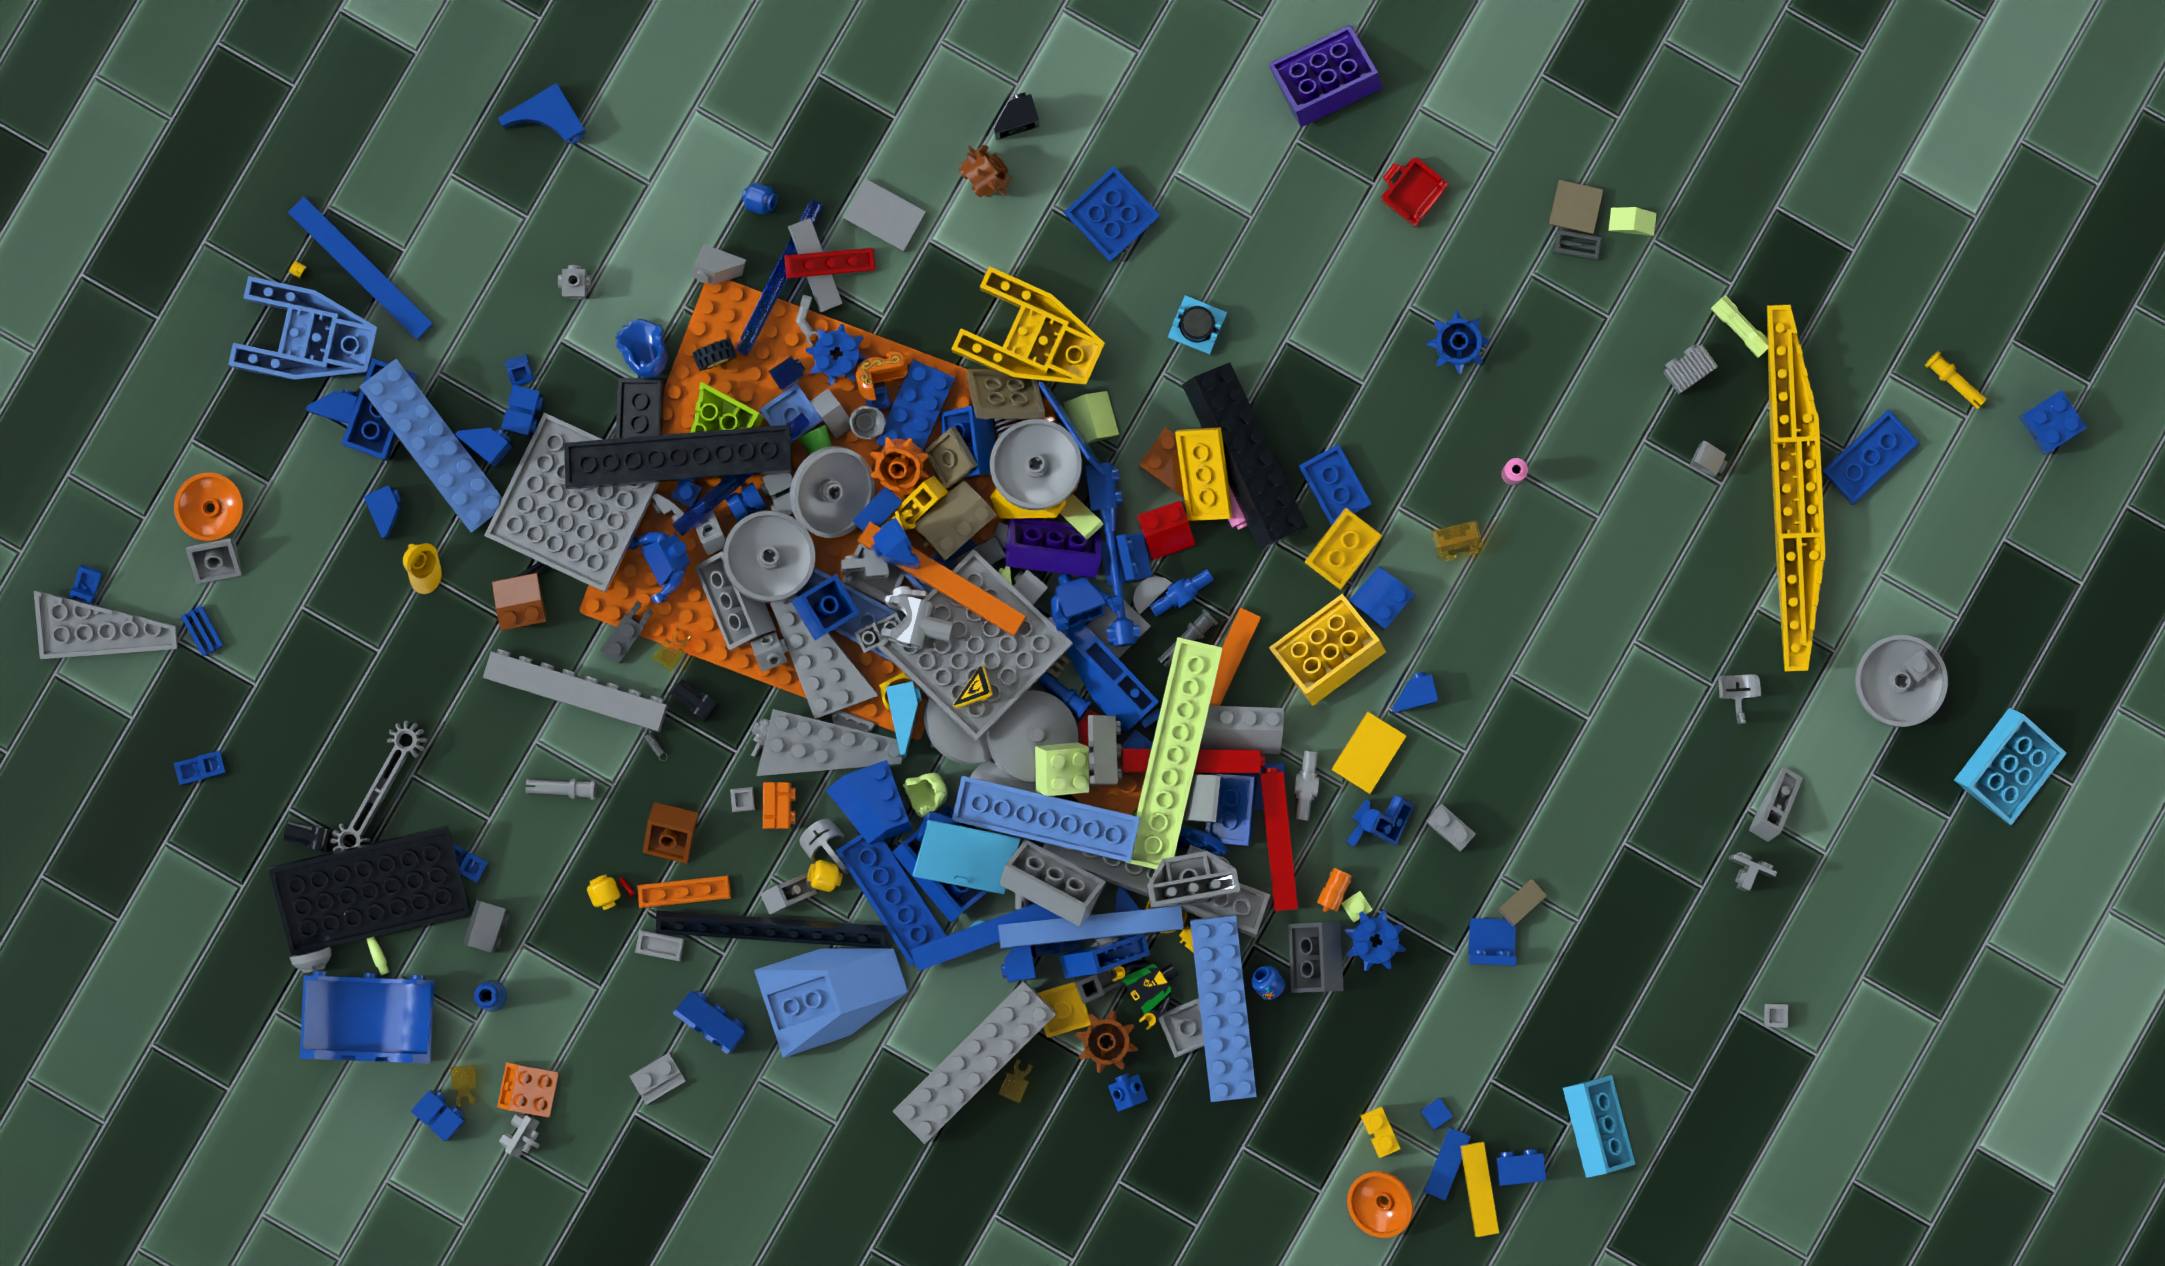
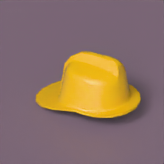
M428 543L420 545L409 544L408 550L403 556V565L408 572L410 584L417 593H431L437 588L442 577L437 550L432 544Z

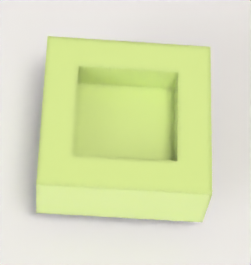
M1361 891L1341 903L1353 923L1360 919V912L1368 914L1373 910Z

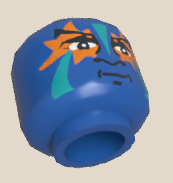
M1272 966L1258 968L1251 979L1254 990L1265 1000L1277 998L1285 988L1283 976Z

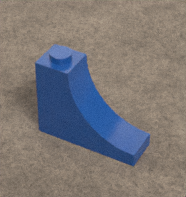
M557 83L498 117L504 129L521 123L544 125L559 134L566 144L570 142L575 144L581 141L586 133Z
M1137 934L1106 944L1075 950L1059 956L1065 978L1098 974L1148 956L1150 952L1145 934Z

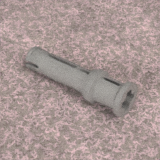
M572 779L570 782L526 780V785L535 786L526 787V794L569 795L571 799L587 797L590 800H595L596 780H591V782L577 781V779Z

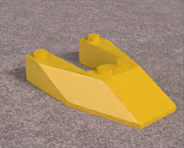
M989 266L980 285V290L1019 307L1020 310L1003 347L964 329H960L951 349L952 352L1014 378L1086 385L1105 343L1052 294Z

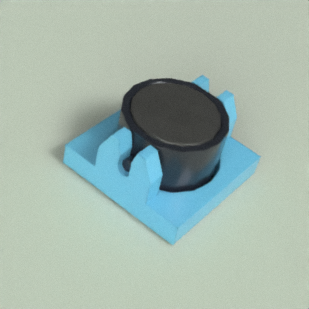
M1185 295L1167 338L1210 355L1227 312Z

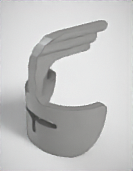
M1755 674L1719 676V699H1734L1737 723H1746L1745 714L1742 712L1741 700L1743 698L1761 696L1759 677ZM1736 682H1738L1739 689L1750 688V691L1727 692L1726 689H1736Z
M828 818L813 823L803 832L799 839L802 849L814 862L816 860L814 857L815 852L819 847L823 846L844 874H848L849 870L827 843L833 837L843 839L845 835ZM815 831H817V833L821 835L819 838H817V836L815 835Z

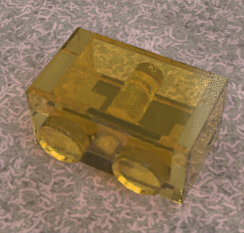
M1477 520L1431 532L1437 559L1443 558V562L1457 559L1456 555L1465 553L1466 557L1478 554V549L1483 547Z

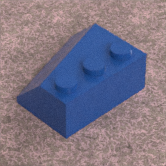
M887 760L844 775L825 790L869 845L912 830Z

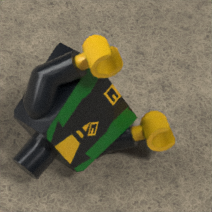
M1134 960L1109 969V972L1114 970L1117 973V978L1112 980L1117 981L1121 979L1143 1012L1144 1016L1140 1018L1139 1022L1144 1019L1147 1020L1149 1026L1146 1029H1150L1166 1012L1172 999L1170 993L1172 989L1167 982L1179 975L1173 965L1170 964L1159 970L1155 963L1151 964L1147 960Z

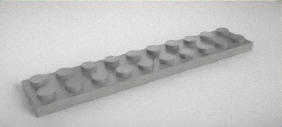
M1044 843L1043 849L1102 880L1149 897L1147 883L1156 869ZM1239 883L1240 892L1172 906H1181V910L1201 918L1236 914L1238 932L1255 938L1270 894Z

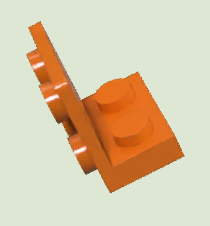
M506 1062L497 1107L514 1112L550 1117L558 1072Z

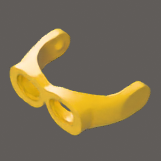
M903 672L879 684L881 699L887 711L891 709L885 698L886 687L897 679H910Z

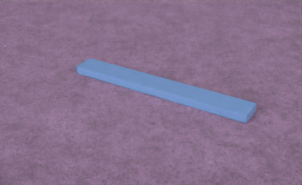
M1181 906L1088 915L1080 927L1064 918L998 925L1001 949L1184 929Z

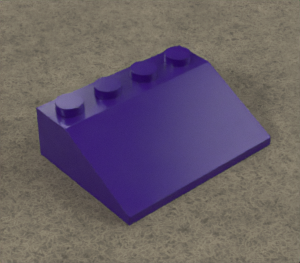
M1351 25L1269 63V67L1300 127L1382 89L1378 71Z

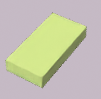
M1072 494L1065 500L1066 504L1059 514L1088 540L1103 523Z

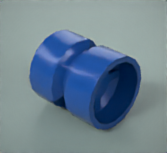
M753 482L743 487L740 494L734 492L725 497L738 522L752 512L756 513L767 509Z

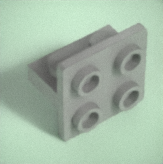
M1739 852L1729 856L1728 860L1745 867L1739 870L1735 882L1738 883L1736 888L1742 891H1750L1757 872L1768 877H1775L1777 874L1776 871L1772 870L1773 865L1763 861L1758 863L1752 862V857Z

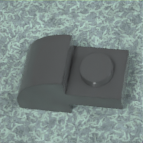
M1114 970L1079 976L1074 980L1083 1004L1123 985L1121 979L1117 981L1112 980L1117 978V973Z

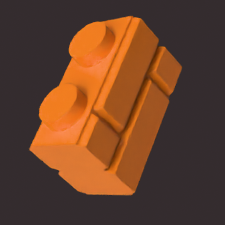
M763 783V829H791V824H796V811L791 810V801H796V788H792V783Z

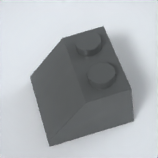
M477 900L463 945L494 953L495 949L499 950L503 940V936H500L502 927H507L510 915L507 914L508 909Z

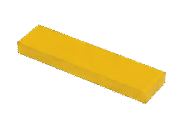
M1484 1142L1461 1145L1475 1237L1497 1234L1499 1229Z

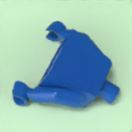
M664 532L646 533L638 536L637 539L633 537L627 551L630 548L635 550L639 545H646L640 549L660 587L663 586V589L651 596V599L655 604L667 601L668 598L666 596L671 595L682 584L686 568L690 564V559L685 552L686 545L679 540L676 534L668 536Z
M1070 574L1059 576L1058 582L1060 586L1056 587L1055 596L1051 599V614L1057 631L1069 630L1073 626L1104 616L1105 606L1111 607L1113 613L1123 609L1121 605L1122 600L1119 595L1113 597L1106 594L1084 577L1073 581Z

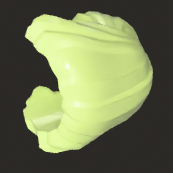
M928 773L919 777L908 778L903 784L911 807L921 818L925 817L930 811L934 812L939 809L948 798L946 784L937 773Z

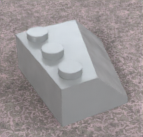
M1088 715L1090 786H1117L1118 781H1122V767H1117V758H1121V744H1116V735H1121L1120 721H1116V716Z

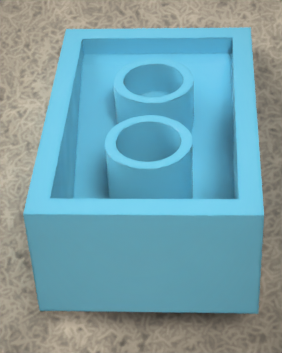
M913 681L886 687L902 758L907 757L919 711L918 702H922L920 688L918 686L915 687Z

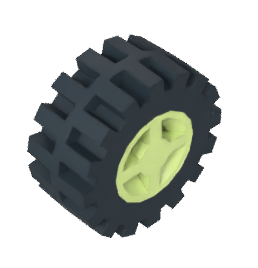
M723 339L693 352V357L699 371H704L731 361L737 357L731 339Z

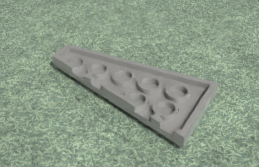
M34 591L40 659L178 649L176 625Z
M798 593L789 599L770 603L814 719L880 695L866 680L863 673L857 669L850 657L830 633L816 641L813 639L791 601L799 597Z
M772 709L756 776L868 767L885 760L888 761L889 765L901 764L903 758L900 755L897 739Z

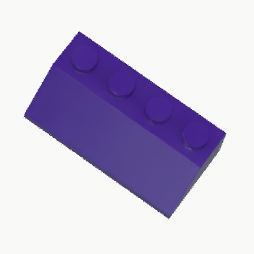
M1009 518L1005 549L1006 566L1096 578L1101 561L1100 528L1087 540L1070 523L1033 518Z

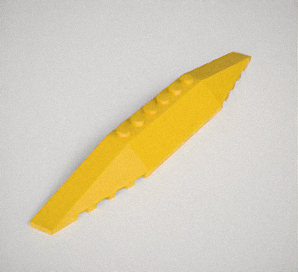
M1791 305L1767 306L1769 415L1776 563L1784 672L1808 671L1820 584L1823 575V564L1825 561L1819 417L1810 388Z

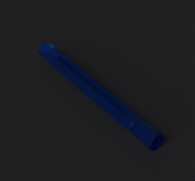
M810 200L800 221L811 218L812 224H814L823 205L815 200ZM792 236L740 337L735 351L742 356H748L787 280L784 256L798 254Z
M803 413L786 424L791 426L792 440L810 424V421ZM752 475L726 477L676 520L672 526L681 536L685 535Z

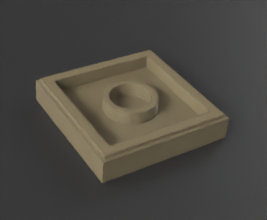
M1558 180L1548 225L1593 235L1603 189Z
M956 427L948 429L924 450V453H928V460L946 489L952 488L978 466Z

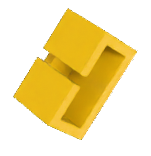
M1382 1106L1360 1115L1368 1135L1374 1134L1375 1136L1370 1138L1378 1158L1400 1150V1146Z

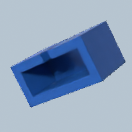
M513 384L508 401L510 407L506 409L501 429L530 437L531 432L534 433L538 425V420L535 417L537 410L541 411L544 398L541 397L542 393Z
M429 1090L411 1112L425 1125L428 1124L430 1129L446 1142L466 1121L462 1117L464 1113L455 1105L451 1108L445 1102L447 1098L438 1090L435 1092Z
M1537 1149L1524 1150L1523 1155H1515L1514 1151L1501 1152V1157H1496L1498 1184L1500 1186L1546 1181L1543 1153H1538Z

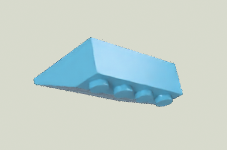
M2009 708L1954 781L2006 823L2012 825L2066 755V752L2024 714Z

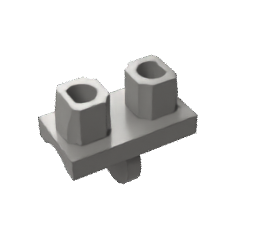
M516 1113L511 1120V1125L518 1128L513 1136L506 1132L499 1141L506 1148L505 1152L519 1158L523 1151L528 1153L531 1146L538 1149L540 1144L535 1140L539 1133L535 1130L540 1122L527 1115L523 1116Z

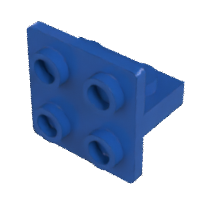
M1140 532L1126 536L1125 534L1117 535L1116 545L1121 583L1151 577L1152 572L1143 533ZM1107 540L1100 541L1101 558L1107 585L1112 586Z

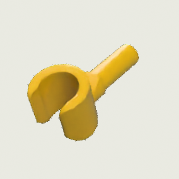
M295 261L290 267L289 273L300 278L306 266Z

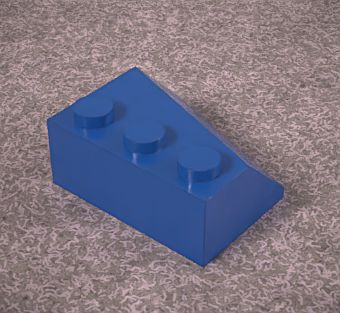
M699 990L696 993L690 991L673 1014L697 1032L704 1033L703 1036L711 1043L722 1046L721 1050L723 1052L732 1054L748 1032L744 1029L746 1024L736 1017L733 1020L726 1016L728 1011L717 1003L715 1006H712L707 1002L709 997Z

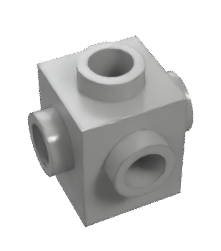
M568 265V269H562V275H558V289H562L563 299H587V289H591V275H587V271L582 269V266ZM577 279L576 284H571L573 280Z
M776 632L764 635L750 642L762 672L788 662L785 656L788 648L784 639L779 640Z

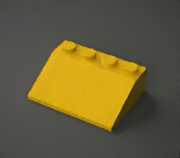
M1343 594L1269 647L1270 651L1312 706L1386 653L1379 638Z

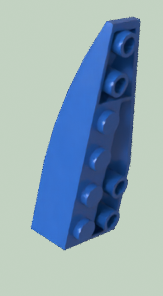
M1051 616L1048 620L1055 626V622ZM1084 623L1073 626L1069 630L1061 631L1073 643L1066 653L1092 699L1107 716H1116V721H1120V729L1127 734L1159 704V701Z

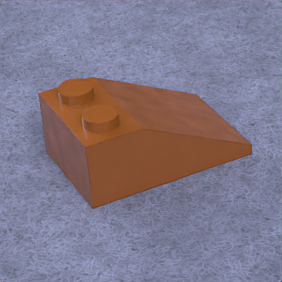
M1164 428L1140 462L1139 468L1184 499L1176 435L1167 428Z

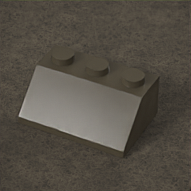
M963 480L916 521V527L914 528L942 560H946L997 514Z

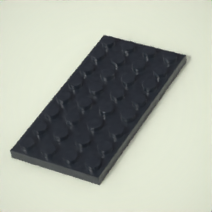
M449 825L268 868L291 956L471 914Z

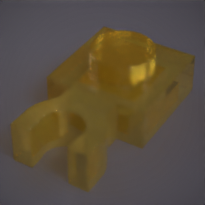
M678 627L672 634V640L670 641L666 638L652 657V659L670 671L685 652L681 647L685 646L691 639L689 635L684 640L678 639L677 635L680 632Z
M1017 1059L1014 1064V1075L1007 1073L999 1094L1020 1103L1029 1083L1023 1079L1030 1073L1033 1066L1028 1065L1026 1071H1020L1018 1066L1021 1061Z
M474 1065L450 1067L452 1090H459L456 1098L457 1106H462L461 1100L464 1096L469 1098L470 1105L475 1104V1098L470 1089L476 1088Z

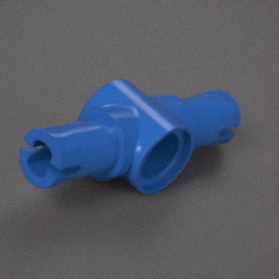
M1208 569L1192 579L1187 578L1185 580V578H1182L1167 588L1168 591L1165 592V596L1149 606L1156 617L1173 606L1180 608L1195 599L1196 594H1198L1197 591L1214 581Z

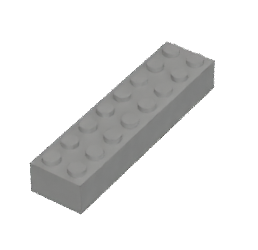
M1026 980L1023 981L892 1112L926 1144L1057 1012Z

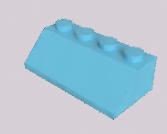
M1612 1075L1563 1088L1586 1178L1607 1174L1635 1165Z

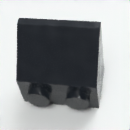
M1019 93L1013 96V100H1009L994 128L996 140L1040 127L1031 94Z

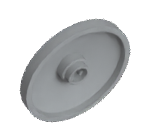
M1029 419L1012 425L997 439L990 456V472L996 489L1008 502L1022 509L1044 510L1062 503L1073 493L1081 477L1082 457L1078 444L1065 428L1049 420Z
M841 446L824 447L810 454L795 472L790 488V504L798 523L807 531L825 538L840 537L856 529L858 526L852 520L872 501L875 495V481L870 475L872 470L867 461L855 451Z
M760 511L744 517L732 528L723 549V565L732 585L746 597L759 602H779L796 595L807 584L815 565V548L808 531L795 518L777 511Z
M1894 635L1874 643L1861 657L1855 673V689L1863 708L1877 721L1894 727L1913 726L1930 718L1943 703L1948 687L1947 670L1939 653L1924 640L1908 635ZM1922 650L1936 668L1916 682L1902 664Z
M1031 690L1026 691L987 731V742L993 760L1004 773L1022 782L1036 783L1035 746L1078 742V728L1071 711L1060 699L1046 692Z
M928 696L924 707V725L929 739L941 754L954 762L965 765L981 764L992 759L987 742V732L976 742Z

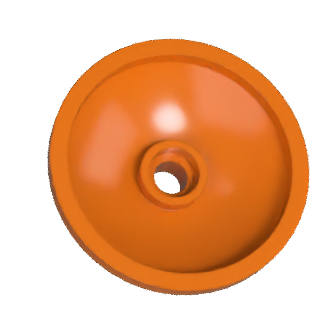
M201 473L189 478L179 488L174 501V513L179 526L189 536L201 541H216L231 534L238 526L243 514V499L237 486L225 476L217 473ZM210 504L215 506L213 512H208L207 510Z
M1383 1171L1364 1173L1352 1183L1348 1191L1347 1206L1351 1218L1362 1231L1378 1238L1394 1237L1405 1230L1411 1222L1414 1210L1411 1194L1405 1184L1392 1174ZM1383 1196H1385L1389 1200V1202H1386L1383 1199Z

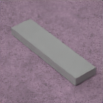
M811 218L788 226L798 254L823 252ZM832 274L807 277L820 312L842 304Z

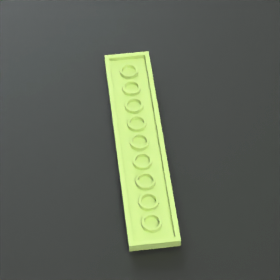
M1177 637L1136 816L1141 817L1132 860L1126 863L1157 869L1162 859L1175 856L1222 647Z

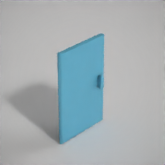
M928 820L913 876L1004 894L1006 888L999 885L1005 864L1017 851L1021 839Z

